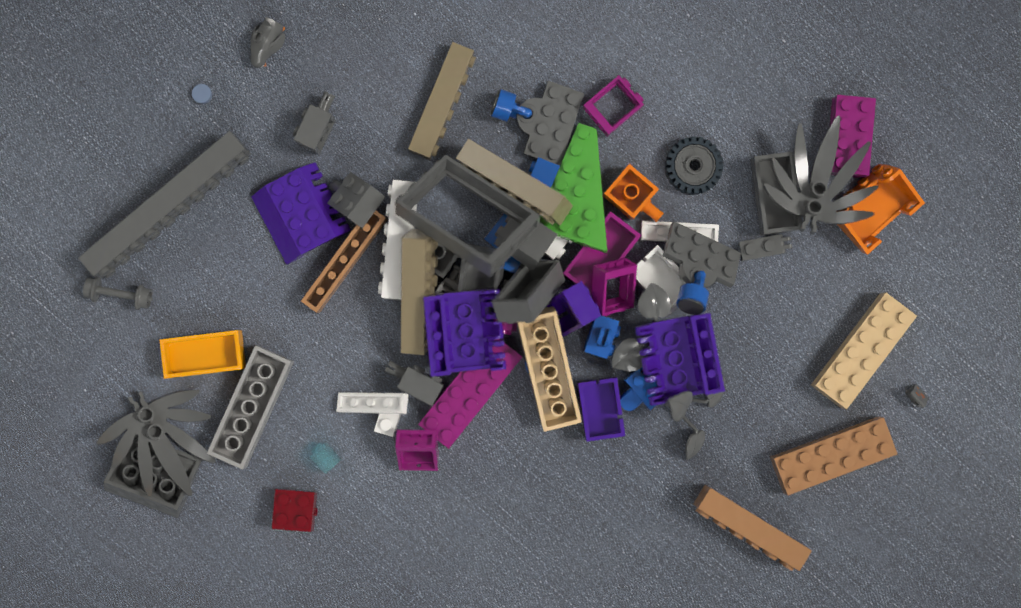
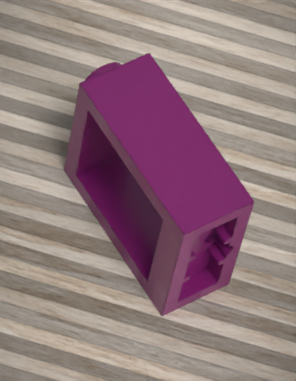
M619 75L583 105L584 111L606 137L611 135L644 106L642 103L644 100L638 92L634 93L630 89L631 84L625 77L621 78ZM618 86L635 107L611 126L594 104L614 87Z
M627 258L594 265L592 300L598 305L602 316H609L612 313L624 312L627 309L634 308L637 264ZM620 276L619 297L606 300L607 279Z
M397 430L396 454L399 470L438 471L439 450L436 430Z

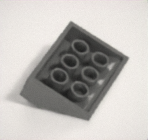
M135 435L133 443L122 462L115 469L110 468L103 482L105 491L178 518L188 495L169 477L156 457L151 443L148 442L152 459L153 487L152 496H147L139 472L137 455L138 435ZM175 449L192 487L202 459Z

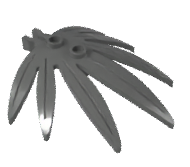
M840 116L835 118L820 145L814 161L810 184H808V161L803 127L801 123L798 124L794 145V167L800 193L797 192L791 179L775 158L771 160L775 176L788 197L767 183L763 187L769 197L779 207L791 214L803 217V224L799 231L803 232L810 219V234L814 235L817 230V221L828 224H848L870 218L874 215V212L836 211L846 209L861 202L879 188L878 185L855 191L835 202H831V199L852 178L871 145L870 141L863 145L845 163L828 188L827 184L831 176L838 146Z
M199 390L173 393L149 405L144 401L141 391L138 393V396L140 397L139 402L142 408L133 400L132 396L129 397L128 401L134 406L135 412L116 421L97 440V445L105 444L127 430L118 443L113 456L111 468L115 469L127 455L135 435H138V466L142 484L148 497L152 496L153 468L148 442L151 443L156 457L169 477L188 496H192L191 486L184 466L165 433L192 455L209 463H215V459L207 454L208 451L183 430L166 421V419L180 422L209 420L211 415L189 409H168L193 399L199 394Z

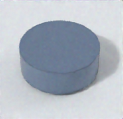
M198 84L192 90V97L197 103L206 104L212 99V90L205 84Z

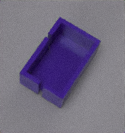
M582 281L556 295L546 305V307L554 306L557 316L565 311L569 313L558 320L562 337L602 316L598 305L593 302L590 296L589 289Z
M617 377L599 379V384H596L595 380L577 383L586 442L625 436L623 418L617 417V415H622Z

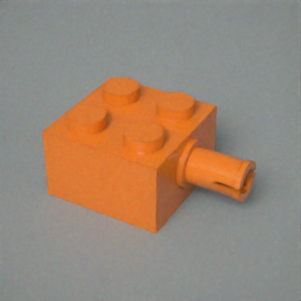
M630 164L603 194V197L630 220H633L640 211H644L655 222L664 214L651 203V198L659 188Z

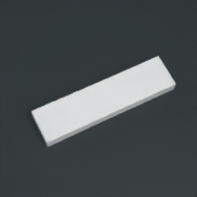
M641 221L640 240L666 242L670 224L673 222ZM679 223L718 242L719 225Z
M338 392L336 412L406 414L408 394Z

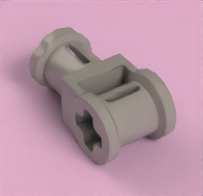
M454 264L452 273L441 282L434 294L443 293L442 291L446 293L458 292L461 268Z

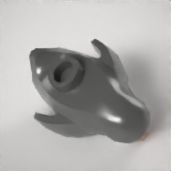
M265 17L261 26H255L251 34L250 62L256 68L266 66V60L280 50L285 42V34L282 33L285 27L268 17Z

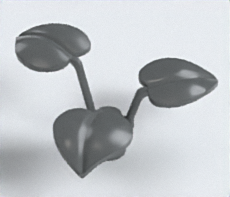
M650 283L638 300V310L643 317L648 319L654 317L653 322H657L658 317L668 316L671 310V301L661 287ZM627 338L621 341L614 351L612 367L625 371H637L642 368L641 358L646 355H640L639 351L642 350L645 343H641L639 346L638 341L634 338Z
M722 375L725 387V377L724 375ZM685 391L666 401L665 406L671 409L672 420L677 422L683 419L694 431V434L689 436L686 443V460L695 456L705 441V432L703 430L698 431L685 417L691 402L708 403V407L712 408L720 402L724 392L706 395L705 399L693 398L692 392Z

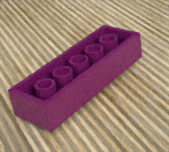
M506 343L501 347L492 346L493 352L505 353V358L496 360H506L507 369L491 371L490 369L461 371L418 424L424 430H436L437 440L448 449L521 360L522 356Z

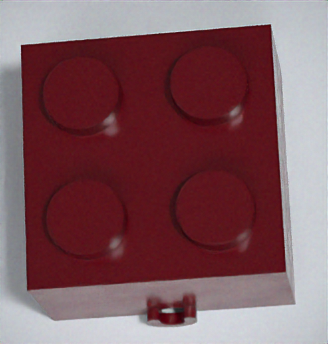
M275 489L271 529L313 532L315 516L318 514V508H316L317 492Z

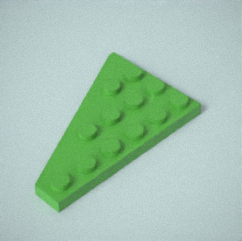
M578 123L551 187L564 195L573 205L561 226L557 223L553 225L548 223L542 216H540L539 222L558 234V237L607 253L596 128Z

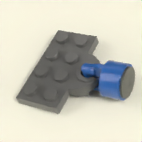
M548 80L542 98L527 99L519 105L515 103L516 94L500 89L496 93L490 114L491 117L505 122L508 121L509 117L516 119L517 127L529 136L523 152L524 155L535 159L539 157L560 166L584 93Z
M674 221L670 224L663 257L680 264L679 277L685 281V284L680 287L676 305L687 314H700L706 310L709 297L708 287L715 283V281L730 288L735 284L741 253Z

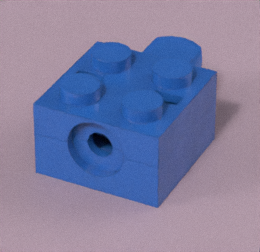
M604 316L593 320L582 352L603 359L612 356L615 345L612 344L614 337L618 338L621 326H618L619 321Z
M643 367L633 371L624 379L630 387L620 397L621 407L624 410L633 411L642 403L648 410L656 406H650L648 397L655 394H648L647 389L656 387L657 383L656 381L645 382V377L652 374L644 375V372L641 373L640 371L643 370Z

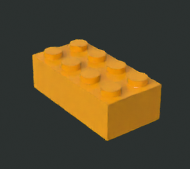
M242 330L160 340L164 379L242 370L246 367Z

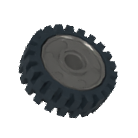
M696 136L687 137L676 143L670 149L665 161L666 176L670 184L676 190L688 195H698L712 189L721 178L723 171V157H721L720 150L710 140ZM691 161L697 162L699 165L698 170H692L689 167V163Z

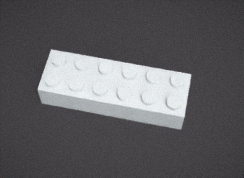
M393 180L392 185L389 184L388 196L391 198V203L387 204L386 216L389 217V223H385L384 227L387 243H383L382 247L385 263L381 262L380 274L383 275V282H379L378 294H381L383 299L401 300L402 237L410 230L415 229V227L395 214V201L400 195L408 191L411 184L416 182ZM417 204L412 208L415 211L417 209Z

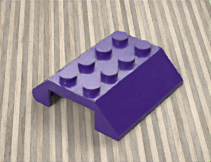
M316 162L300 167L265 185L251 196L286 265L304 257L303 254L322 244L351 232L348 223L341 225L346 222L345 217L334 221L330 217L339 212L328 204L333 194L330 189L325 190L328 188L327 183L314 186L313 182L323 177L321 172L316 173L319 171Z
M499 289L449 292L424 297L431 377L451 375V372L481 369L496 371L507 369L506 360H496L505 358V353L493 352L492 346L501 347L504 345L503 340H495L504 338L503 323L493 320L497 319L496 313H489V307H493L491 299H495L500 292Z
M710 313L687 315L635 327L636 336L644 335L637 338L638 343L649 342V348L639 351L640 355L648 354V356L641 358L644 375L652 374L645 377V382L656 381L657 383L656 387L647 389L648 394H655L648 397L650 406L664 404L669 398L685 391H690L693 395H709L725 391Z

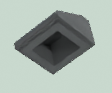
M914 384L905 392L917 407L924 408L926 406L928 396L917 384Z

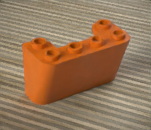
M887 164L876 165L869 176L860 179L857 185L852 190L847 191L843 197L855 191L878 185L879 188L861 202L846 209L836 211L857 210L874 212L872 217L858 222L837 224L858 249L867 255L882 242L875 236L900 213L911 216L925 204L902 170Z

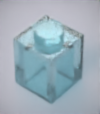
M319 443L311 450L313 454L310 458L325 474L342 460L327 443L323 445Z

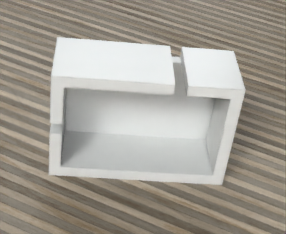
M657 245L643 258L645 262L641 260L637 264L636 283L644 291L650 283L661 287L671 301V310L668 314L670 315L678 308L676 302L679 290L685 284V281L679 277V267L672 260L663 257L664 251Z

